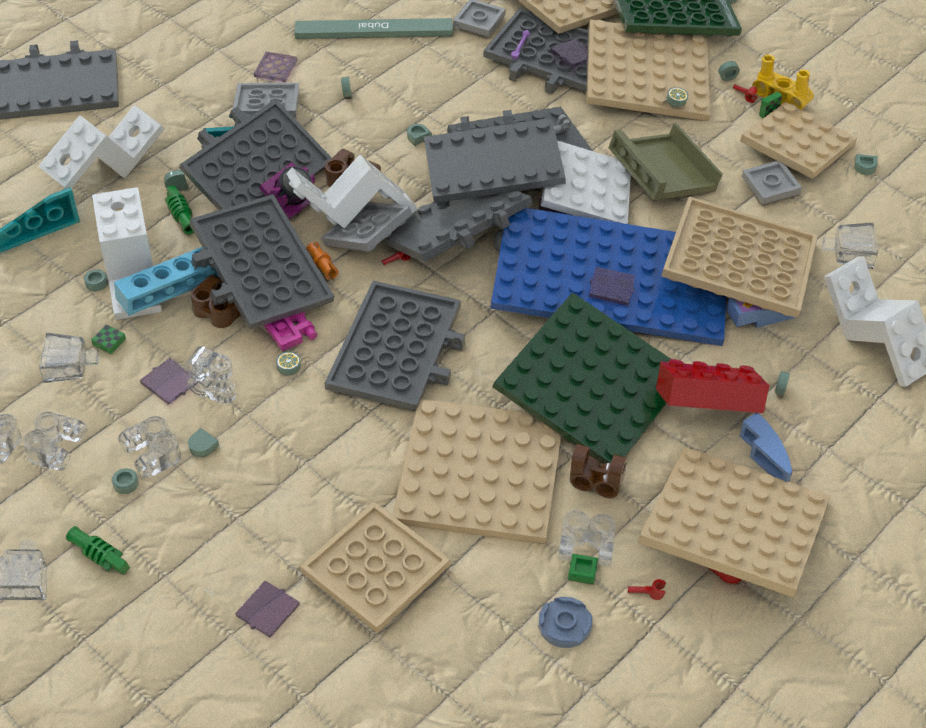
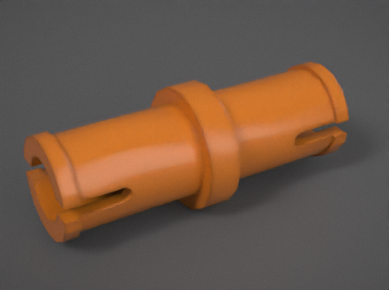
M312 242L309 243L306 250L317 268L323 272L326 279L330 280V276L332 279L336 278L339 272L331 262L329 254L322 250L318 242H314V244Z

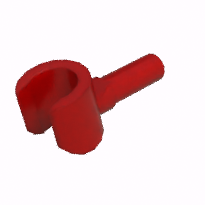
M737 84L733 85V89L745 94L744 98L747 102L754 103L758 98L756 87L752 86L747 89Z
M398 251L381 261L383 265H386L398 259L407 261L411 256Z
M656 579L652 586H628V593L649 594L654 600H660L666 593V591L661 590L664 589L666 582L662 579Z

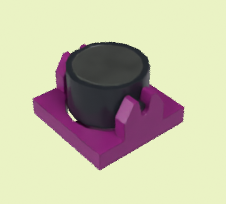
M293 163L287 165L259 187L265 196H275L288 220L311 203L306 197L301 199L293 192L294 188L290 186V179L287 176L288 171L293 167L312 184L315 183V177L313 174H308L307 167L299 168Z

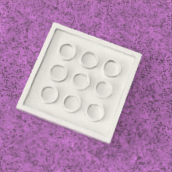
M557 141L566 184L543 187L541 206L574 216L628 224L631 181L629 171L617 158Z

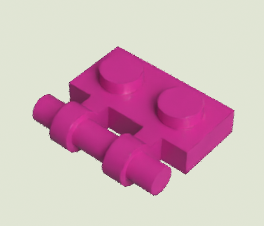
M304 312L263 325L281 351L303 343L302 335L308 336L310 340L317 337L315 326L305 318Z

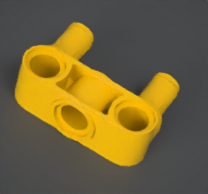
M766 54L762 57L761 70L757 74V79L752 84L758 90L757 95L765 98L775 92H779L782 95L781 105L786 102L795 105L800 110L813 100L814 94L809 88L810 72L808 70H799L797 72V79L794 81L773 71L775 61L773 55Z

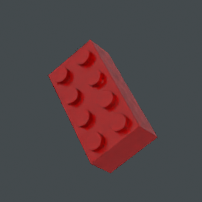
M670 359L669 362L661 361L656 390L669 406L764 413L770 385L751 366L741 365L739 368H732L730 365L723 363L709 366L700 361L686 364L681 360Z

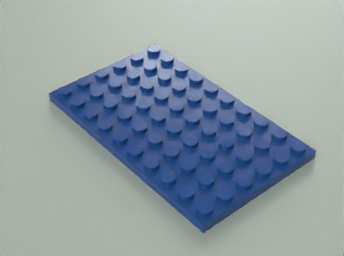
M525 208L508 217L510 226L504 228L490 309L550 318L573 292L629 331L723 346L726 296L717 295L701 288H694L691 285L678 281H671L661 276L676 232Z

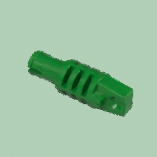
M175 185L167 187L165 202L174 220L180 223L185 234H193L194 231L190 226L192 210L185 196L179 193Z
M73 526L67 532L66 540L82 549L85 557L109 572L112 568L125 575L130 569L128 563L121 558L123 553L100 537L89 536L77 526Z

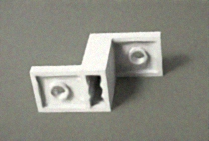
M135 105L109 137L79 115L40 163L39 167L66 189L70 187L72 189L97 157L123 178H126L165 128ZM140 129L139 134L133 137L134 132ZM71 157L70 162L64 166L65 161Z
M360 154L326 193H323L293 167L287 173L290 179L289 184L294 188L293 192L301 199L306 197L311 202L312 208L319 213L323 211L327 215L326 218L333 225L339 224L344 229L377 192L386 199L390 198L394 205L410 206L412 214L418 209L406 192Z
M138 187L92 195L99 242L109 280L115 320L162 312L161 304L159 303L129 316L115 298V281L153 267ZM122 208L121 211H114L115 209Z
M856 257L824 276L846 340L885 343L899 386L906 387L926 374V323L917 300L878 299L864 257ZM851 282L854 285V290L852 293H850L849 291ZM912 349H914L915 353L913 359L910 357Z

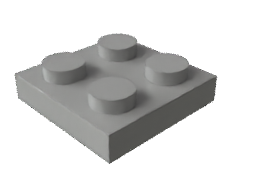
M469 0L454 18L453 26L489 37L504 18L506 9L478 0Z
M779 161L746 169L742 172V178L762 205L801 194L802 187L788 168Z

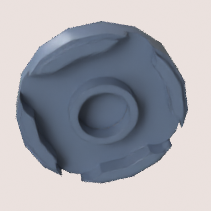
M572 597L554 598V601H551L549 604L547 602L543 605L539 613L538 628L542 637L550 644L560 648H572L588 639L592 631V615L581 601Z

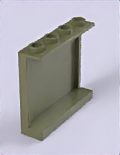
M673 123L669 134L629 139L622 130H614L608 147L653 201L716 191L723 175L677 123Z

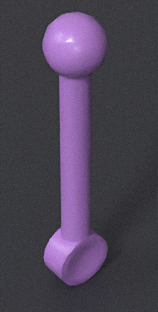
M528 30L523 31V37L518 47L511 53L512 59L519 58V51L526 38L530 36Z

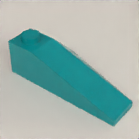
M71 187L47 196L0 228V253L79 223L80 219Z

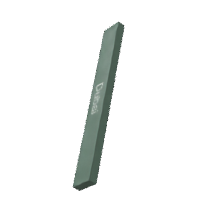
M452 18L295 21V39L453 36Z

